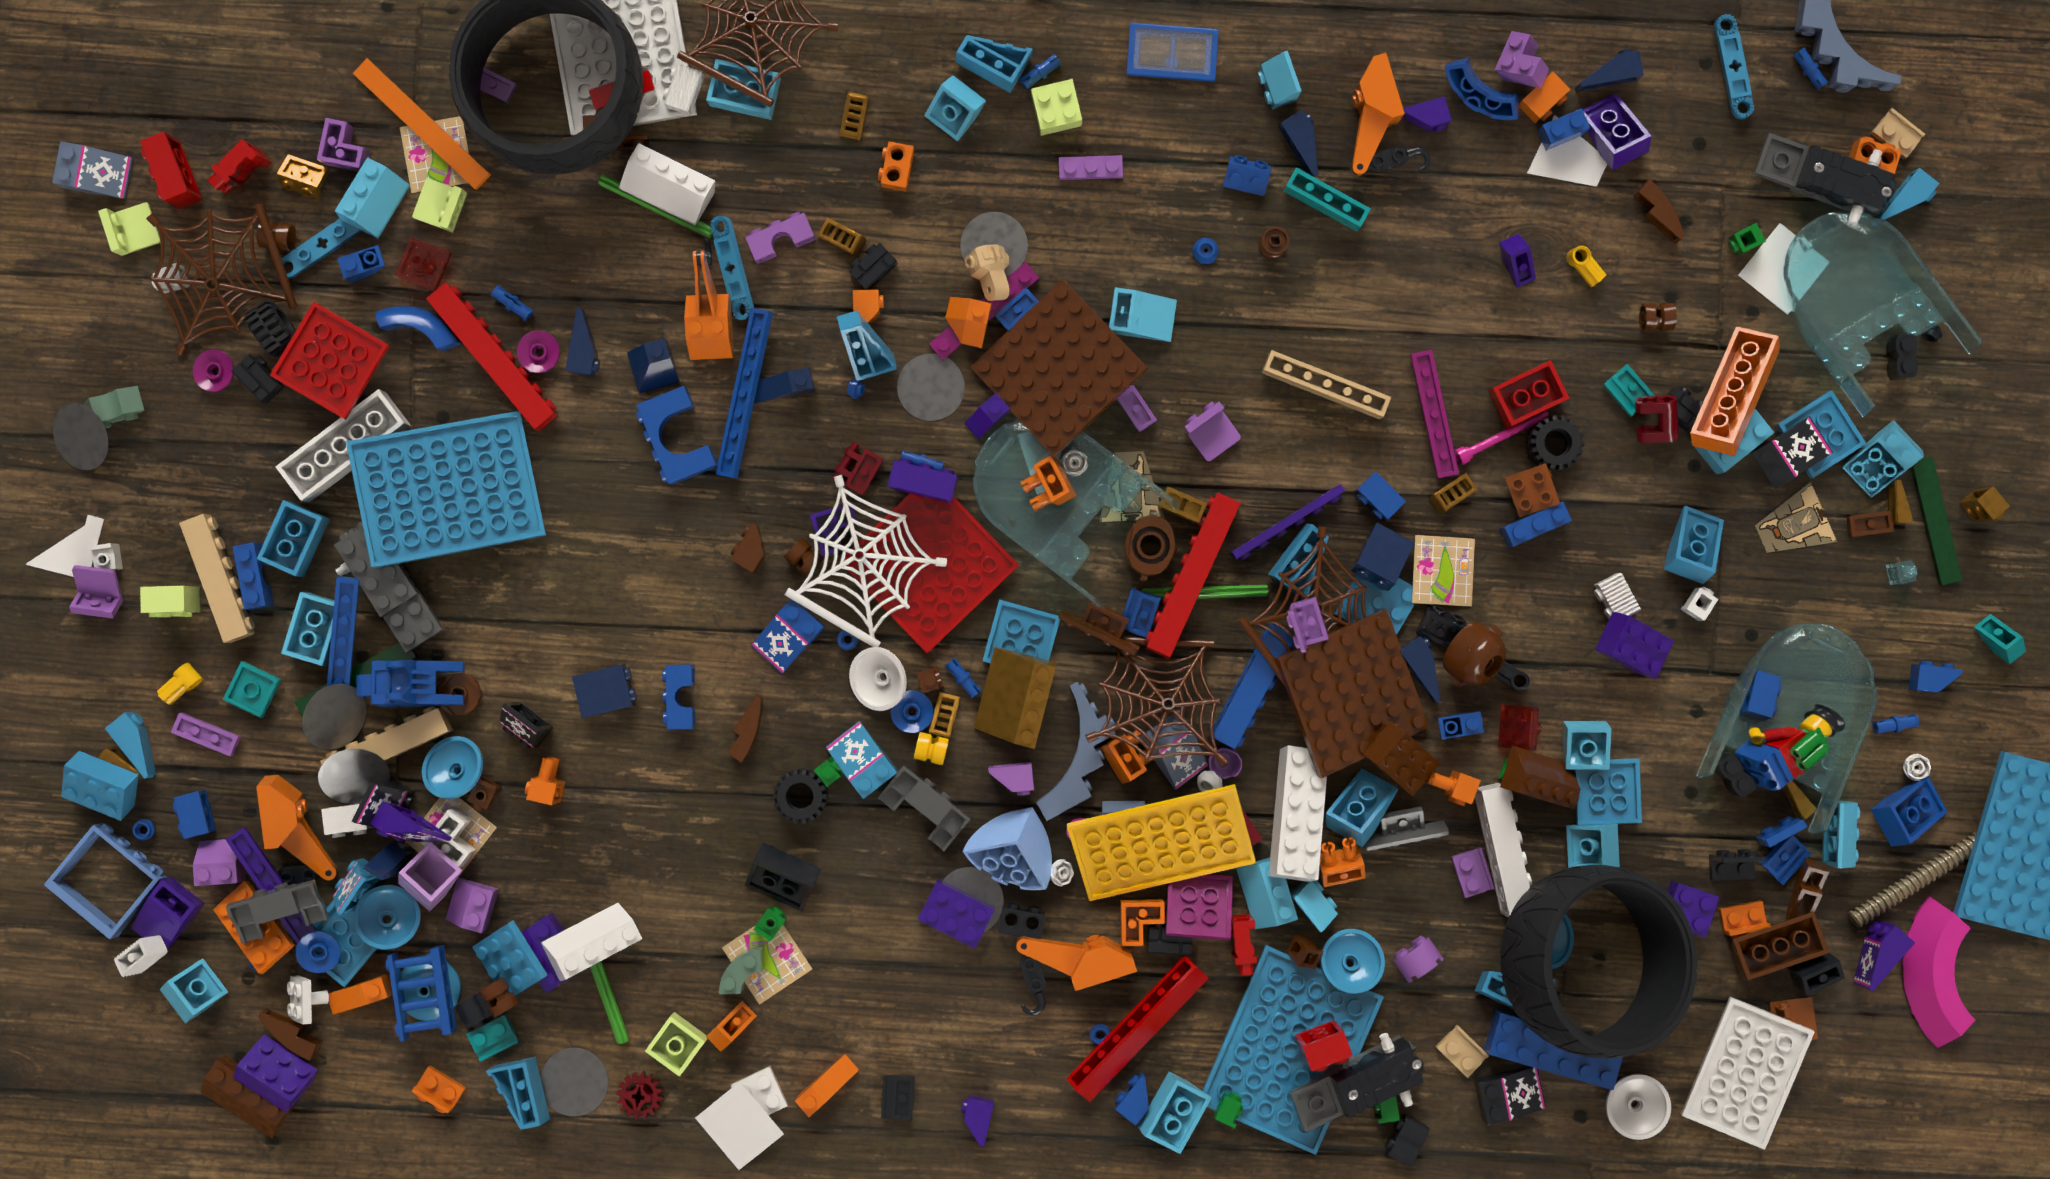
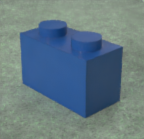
M1581 108L1543 124L1537 133L1547 151L1585 135L1590 129V125Z
M1376 471L1355 490L1358 494L1356 496L1357 499L1364 505L1368 504L1373 509L1371 511L1373 515L1379 520L1382 518L1388 520L1406 502Z
M1759 670L1748 673L1739 714L1762 721L1771 719L1777 711L1776 700L1782 690V685L1780 684L1781 677Z
M206 790L173 798V809L179 819L178 829L184 839L216 831Z

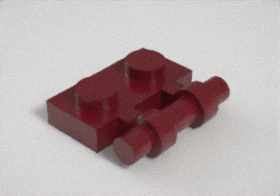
M852 442L849 449L846 448L843 454L845 456L840 465H837L834 469L836 472L832 479L834 480V477L838 475L847 477L848 479L844 486L864 496L884 458L866 448L859 455L856 452L860 445ZM852 459L858 462L852 472H850L847 468Z

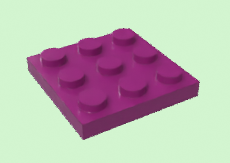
M1207 874L1168 883L1165 935L1230 941L1233 876Z

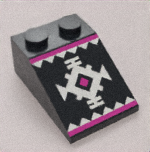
M1810 416L1752 450L1753 456L1775 489L1833 453Z
M521 702L505 703L502 706L499 721L504 726L502 729L511 736L514 734L521 739L519 742L528 749L531 747L538 748L553 728V726Z
M395 780L371 782L352 822L374 827L370 823L382 801L408 809L414 801L413 794L415 791Z
M1530 1066L1474 1078L1482 1120L1487 1125L1511 1121L1546 1108L1538 1068Z

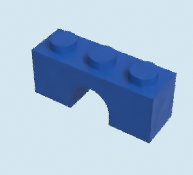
M1562 501L1560 504L1540 510L1535 514L1501 527L1499 530L1509 548L1572 520Z
M253 542L233 546L244 610H256L274 606L271 586L265 583L262 574V566L266 563L257 559L263 546L262 543Z
M666 665V669L662 671V680L666 682V691H663V703L666 704V712L663 713V724L667 725V729L696 728L695 707L683 706L679 702L678 694L685 686H695V665Z

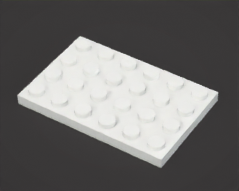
M1729 997L1681 1115L1765 1150L1815 1033L1814 1030Z

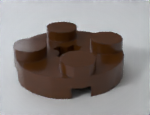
M465 673L450 674L440 682L438 694L456 695V689L464 691L465 705L441 706L447 713L464 715L471 713L479 705L482 691L478 681L471 675Z

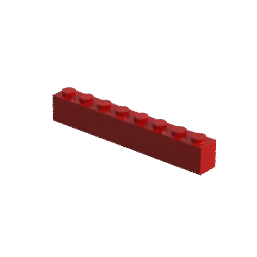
M445 282L426 298L427 301L535 430L540 431L558 416L555 412L557 407L549 398L545 400L541 395L543 390L536 382L531 383L528 379L530 374L523 366L518 367L514 362L516 357L509 350L505 351L501 347L503 342L495 333L492 335L487 330L490 327L482 317L477 318L474 314L476 309L469 301L464 302L460 297L462 292L455 285L451 286Z
M1218 492L1215 498L1210 497L1206 506L1209 512L1206 517L1202 515L1197 526L1201 528L1198 536L1193 534L1188 545L1192 549L1189 555L1184 554L1181 560L1182 571L1180 574L1175 573L1171 582L1174 588L1171 593H1166L1162 602L1165 608L1163 612L1158 611L1153 623L1157 624L1154 632L1149 630L1144 641L1148 644L1147 650L1170 659L1241 504L1240 502Z
M1184 955L1066 1078L1077 1093L1091 1102L1209 977L1192 960Z

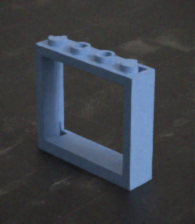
M100 823L93 825L45 882L44 886L108 939L118 937L142 909L152 891L167 876L163 874V870L158 865L147 861L145 854L138 850L135 851L130 847L131 844L128 840L118 837L111 826ZM99 836L153 879L117 924L64 881L65 877Z

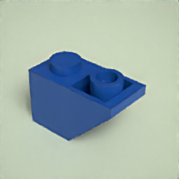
M379 245L337 258L343 278L351 283L371 277L386 266Z
M1920 661V664H1911L1909 690L1940 692L1962 675L1963 670L1954 669L1955 665L1941 663V667L1933 666L1934 662Z
M1480 711L1437 718L1441 740L1484 733Z
M1142 1072L1138 1076L1136 1074L1133 1075L1127 1084L1129 1085L1128 1089L1125 1092L1121 1091L1114 1100L1116 1103L1115 1110L1135 1126L1149 1109L1146 1079Z

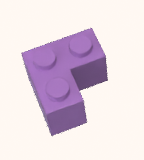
M1511 31L1495 71L1503 81L1541 88L1549 68L1541 57H1535L1539 45L1530 34Z
M325 118L317 156L318 161L327 166L359 172L367 157L370 158V152L364 147L351 145L354 127L344 121Z

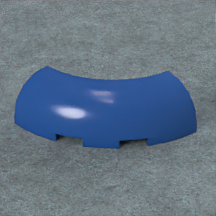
M1469 58L1456 60L1444 66L1453 91L1458 94L1464 101L1463 103L1469 108L1494 119H1518V92H1500L1485 85L1472 69Z
M396 306L375 312L379 328L385 331L396 328L418 329L427 335L435 348L441 352L462 344L461 340L443 319L427 310L411 306Z

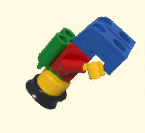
M1815 704L1814 709L1805 713V720L1800 723L1799 729L1783 727L1766 730L1764 733H1761L1759 728H1751L1749 730L1751 740L1749 739L1735 751V754L1742 767H1744V772L1751 776L1756 786L1773 791L1779 790L1787 782L1790 783L1798 775L1807 772L1828 753L1830 747L1826 739L1844 730L1845 722L1843 718L1833 709ZM1763 739H1766L1764 745L1759 748L1758 744H1761Z

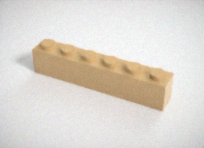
M1273 350L1268 354L1261 372L1379 420L1384 417L1391 399L1388 395Z
M201 514L180 522L179 524L223 643H232L255 634L253 630L255 628L254 621L248 616L247 611L244 610L243 600L239 592L240 584L238 579L233 576L231 570L233 565L230 558L226 557L224 551L225 543L218 535L216 530L218 529V524L215 518L208 514Z
M432 706L423 710L424 714L419 717L416 714L403 719L405 723L399 726L396 723L384 728L385 732L379 735L377 732H374L364 737L366 741L359 744L357 741L345 745L346 750H368L380 756L384 761H387L454 730L446 712L442 708L436 709V706ZM338 750L327 753L326 759L337 753Z

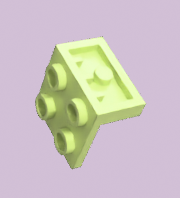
M426 178L412 217L453 233L467 192L457 186L451 187Z
M145 202L118 212H113L107 208L98 211L112 252L123 256L161 243L157 227H153L146 219L152 214L149 203Z

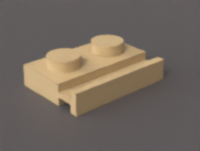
M1893 108L1888 110L1887 114L1870 133L1881 143L1893 144L1896 149L1902 150L1900 158L1903 160L1909 156L1925 135V133Z
M1458 1025L1435 1046L1467 1078L1482 1064L1485 1058L1489 1057Z

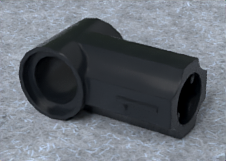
M1504 661L1500 671L1495 676L1514 691L1525 690L1530 684V678L1525 672L1519 671L1506 661ZM1517 675L1523 679V684L1520 687L1514 684V678Z

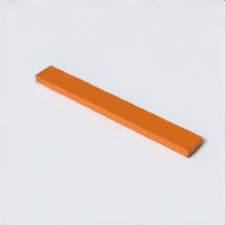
M368 58L353 72L369 90L475 190H478L491 176L486 169Z

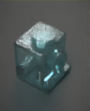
M1912 560L1886 564L1890 585L1917 581V568Z

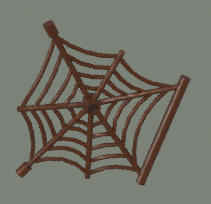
M710 0L708 3L703 2L701 4L702 7L706 8L707 24L702 39L691 53L686 54L683 51H679L677 59L771 107L774 99L768 97L767 93L774 82L780 76L793 69L798 68L802 70L800 52L804 43L812 34L821 29L838 32L839 23L828 22V24H823L806 9L801 0H797L801 8L816 23H806L798 13L793 0H789L790 5L801 22H794L785 0H782V3L790 21H783L779 14L777 3L781 0H768L772 2L767 6L756 4L750 0H742L743 7L738 13L731 12L730 10L739 0H735L727 10L722 9V7L728 0H724L718 7L711 5L715 0ZM748 3L763 9L756 14L750 11ZM773 6L778 20H771L768 16V10ZM710 10L716 11L717 26L714 36L710 42L701 46L709 31ZM720 13L726 15V27L724 33L717 37L721 23ZM765 14L767 20L758 18ZM731 16L735 19L732 29L728 31ZM738 19L745 21L742 24L736 26ZM758 24H768V25H767V27H766L765 30H764V29H762ZM772 25H776L770 36L768 34L769 28ZM780 25L789 26L782 34L778 44L774 40L776 30ZM794 26L801 27L790 38L787 52L782 48L786 34ZM746 27L748 30H751V35L739 30ZM807 27L816 28L801 41L796 61L791 56V46L794 38ZM755 29H757L761 33V35L756 36ZM732 34L743 35L753 41L754 48L743 40L729 36ZM766 38L769 42L759 48L757 39ZM722 40L739 42L755 53L756 61L737 48L716 43ZM770 45H774L777 50L761 59L760 51ZM708 48H724L741 54L758 68L760 79L739 61L723 54L706 52L704 50ZM779 52L785 56V58L772 64L763 73L762 63L769 57ZM697 54L711 55L736 63L758 82L762 88V93L694 58V56ZM789 60L794 66L777 74L766 88L765 75L777 65Z
M263 203L254 205L256 210L254 216L241 219L219 217L212 214L211 209H208L207 215L198 224L183 229L163 227L160 224L161 221L153 213L146 218L153 227L156 226L159 229L161 242L160 260L154 277H151L150 280L154 282L177 325L182 343H179L175 351L176 354L183 356L188 347L187 343L208 332L220 329H235L237 332H240L239 325L244 320L245 313L238 321H236L233 315L243 304L256 297L271 298L273 302L285 301L289 309L298 307ZM212 217L230 223L250 222L245 230L228 231L214 227ZM257 219H259L285 297L280 296L269 285L257 264L253 241L254 224ZM208 220V228L201 235L193 239H174L167 232H189L200 227ZM213 230L226 234L242 235L237 242H223L213 239ZM249 232L253 263L260 278L273 294L265 293L255 283L247 269L244 259L243 241ZM208 233L209 241L197 248L183 249L179 244L196 242ZM164 234L171 242V253L162 277H158L164 259ZM214 243L234 247L230 253H223L214 250ZM209 246V254L202 258L193 259L187 253L200 251ZM176 247L180 251L177 264L171 277L166 278L173 262L174 249ZM239 247L244 271L251 283L259 291L248 289L239 277L235 267V254ZM214 254L227 256L223 265L215 261ZM184 256L188 260L186 270L180 279H175L174 277ZM210 258V261L205 265L199 266L197 263ZM230 261L232 262V269L236 279L242 287L236 286L229 276L227 266ZM192 264L197 269L196 276L193 280L185 279ZM215 265H216L217 267H220V269H219V271L217 272L216 276H215ZM209 266L210 276L203 270L204 268H208ZM223 272L231 285L222 283L220 277ZM200 274L206 279V281L198 280ZM211 281L215 282V287L211 284ZM158 282H165L183 315L188 329L185 337L177 316ZM169 283H177L188 298L195 313L191 325H189L186 313ZM182 284H190L197 293L200 301L198 310ZM195 285H205L207 292L203 300ZM219 288H225L229 290L221 294ZM212 291H215L217 296L210 297ZM233 291H239V293L232 296L226 303L224 299L225 296H227ZM244 293L253 294L237 304L231 312L228 306L235 298ZM219 299L222 304L220 307L204 309L206 303L211 300ZM225 310L227 315H216L198 322L201 314L204 312ZM229 318L233 324L208 328L190 337L196 327L211 320Z
M1318 526L1317 537H1319V540L1303 562L1285 574L1282 572L1278 573L1281 578L1279 589L1269 607L1252 621H1248L1245 616L1237 620L1283 685L1284 682L1274 656L1252 625H1258L1268 630L1279 639L1288 652L1291 651L1279 634L1262 624L1271 622L1281 627L1293 639L1294 634L1283 624L1275 621L1282 618L1287 620L1288 611L1283 614L1279 613L1284 609L1291 590L1296 593L1293 603L1297 602L1298 596L1302 600H1306L1313 594V597H1316L1318 601L1319 590L1329 599L1323 603L1318 602L1321 614L1327 617L1324 621L1325 626L1330 620L1334 621L1327 628V633L1337 624L1343 627L1351 624L1350 607L1353 595H1355L1354 620H1358L1357 602L1360 592H1362L1363 618L1366 617L1364 603L1367 586L1362 585L1331 552L1324 541L1327 527ZM1323 546L1337 565L1360 588L1354 590L1331 567L1322 554ZM1318 548L1317 559L1311 568L1301 577L1291 582L1287 576L1306 564ZM1322 560L1350 592L1343 594L1325 578L1321 572ZM1316 566L1315 577L1297 588L1294 584L1303 580ZM1320 576L1340 596L1333 598L1327 594L1320 585ZM1315 581L1314 590L1305 596L1301 590ZM1285 582L1289 588L1281 607L1273 616L1262 618L1276 603ZM1345 598H1348L1347 623L1342 621L1341 613ZM1340 601L1337 618L1332 615V605ZM1329 605L1327 613L1324 611V607Z
M1122 636V638L1136 645H1148L1144 642L1145 637ZM1179 638L1175 647L1201 649L1193 655L1175 660H1154L1122 653L1128 660L1126 669L1116 686H1112L1107 683L1111 680L1119 665L1121 651L1117 647L1115 666L1111 674L1104 682L1098 683V686L1103 687L1108 698L1109 712L1107 720L1101 731L1097 733L1094 731L1085 735L1087 742L1095 741L1099 736H1106L1120 740L1135 748L1145 757V761L1179 755L1216 756L1215 759L1222 766H1225L1229 760L1222 753H1218L1213 730L1216 706L1222 700L1220 698L1215 699L1206 685L1203 674L1204 651L1206 648L1214 649V640ZM1131 657L1159 664L1177 663L1194 657L1195 659L1192 664L1180 669L1158 671L1138 666ZM1199 659L1201 681L1211 698L1210 700L1202 698L1194 682L1193 669ZM1131 664L1136 670L1133 682L1127 690L1118 688L1125 679ZM1188 669L1184 677L1173 681H1157L1148 678L1143 672L1172 674ZM1140 675L1144 680L1142 688L1138 694L1130 692ZM1189 676L1191 677V684L1195 694L1200 701H1194L1188 692L1186 681ZM1180 682L1178 687L1172 689H1157L1153 685V683L1174 684ZM1146 685L1153 691L1148 697L1141 695ZM1183 686L1190 702H1184L1181 692ZM1109 689L1116 693L1121 709L1116 724L1106 729L1113 710L1112 699L1107 690ZM1175 691L1171 698H1164L1161 694ZM1120 693L1127 695L1130 705L1128 719L1122 723L1120 722L1123 717L1124 704ZM1178 694H1179V698H1180L1181 703H1175V702H1174L1175 699L1177 698ZM1156 695L1160 701L1151 698ZM1132 697L1139 699L1141 706L1140 715L1132 718ZM1143 701L1147 702V705H1148V712H1147V713H1144V704H1143ZM1151 703H1152V704H1155V705H1158V706H1161V707H1159V708L1154 709V710L1151 711V709H1152ZM1208 704H1213L1210 714V735L1213 747L1206 741L1203 731V714L1205 706ZM1199 705H1202L1199 715L1201 735L1193 728L1195 709ZM1193 706L1189 724L1184 719L1185 707ZM1175 708H1181L1180 714L1175 710ZM1163 712L1161 719L1155 714ZM1171 714L1180 721L1164 724L1167 715ZM1151 716L1157 720L1159 724L1156 731L1151 724L1144 720L1145 718ZM1141 721L1148 726L1154 734L1153 739L1133 723ZM1130 725L1151 743L1150 746L1133 732L1123 727ZM1171 725H1184L1189 730L1160 734L1163 727ZM1118 729L1131 735L1146 748L1147 754L1132 742L1109 734V732ZM1180 734H1193L1201 742L1169 743L1155 746L1158 738ZM1175 746H1205L1210 751L1174 752L1151 756L1155 749Z

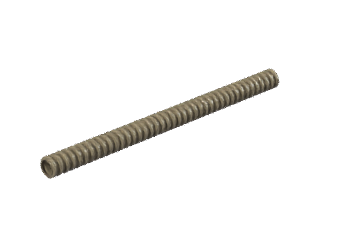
M1973 832L1972 836H1967L1966 840L1962 839L1960 843L1955 844V847L1951 846L1949 850L1943 852L1944 854L1940 853L1938 858L1934 857L1932 861L1929 860L1927 865L1923 864L1921 868L1916 869V872H1910V876L1906 875L1905 879H1899V883H1893V886H1888V890H1882V893L1876 894L1877 897L1873 896L1871 900L1865 901L1866 904L1862 903L1860 907H1855L1854 911H1849L1851 921L1857 927H1863V923L1868 924V920H1874V916L1879 917L1880 913L1886 912L1885 909L1890 910L1891 906L1897 905L1896 902L1901 903L1902 899L1908 898V895L1912 896L1914 892L1919 891V888L1923 889L1925 884L1929 885L1930 881L1934 882L1936 880V877L1940 878L1942 874L1947 873V870L1951 871L1953 866L1957 867L1958 863L1962 864L1964 862V859L1968 860L1977 833Z

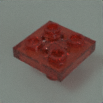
M411 236L395 276L431 291H436L452 253Z
M1501 704L1498 747L1512 748V746L1525 750L1536 751L1537 735L1541 732V730H1538V728H1541V724L1538 722L1539 708Z

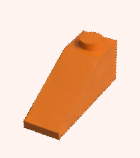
M389 974L328 993L329 1004L332 1014H337L388 998L393 995Z
M844 1054L796 1097L795 1102L810 1117L859 1071V1068Z

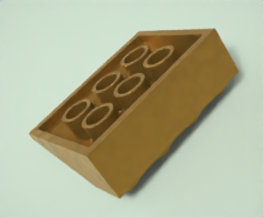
M994 647L974 728L1008 742L1035 749L1057 662Z

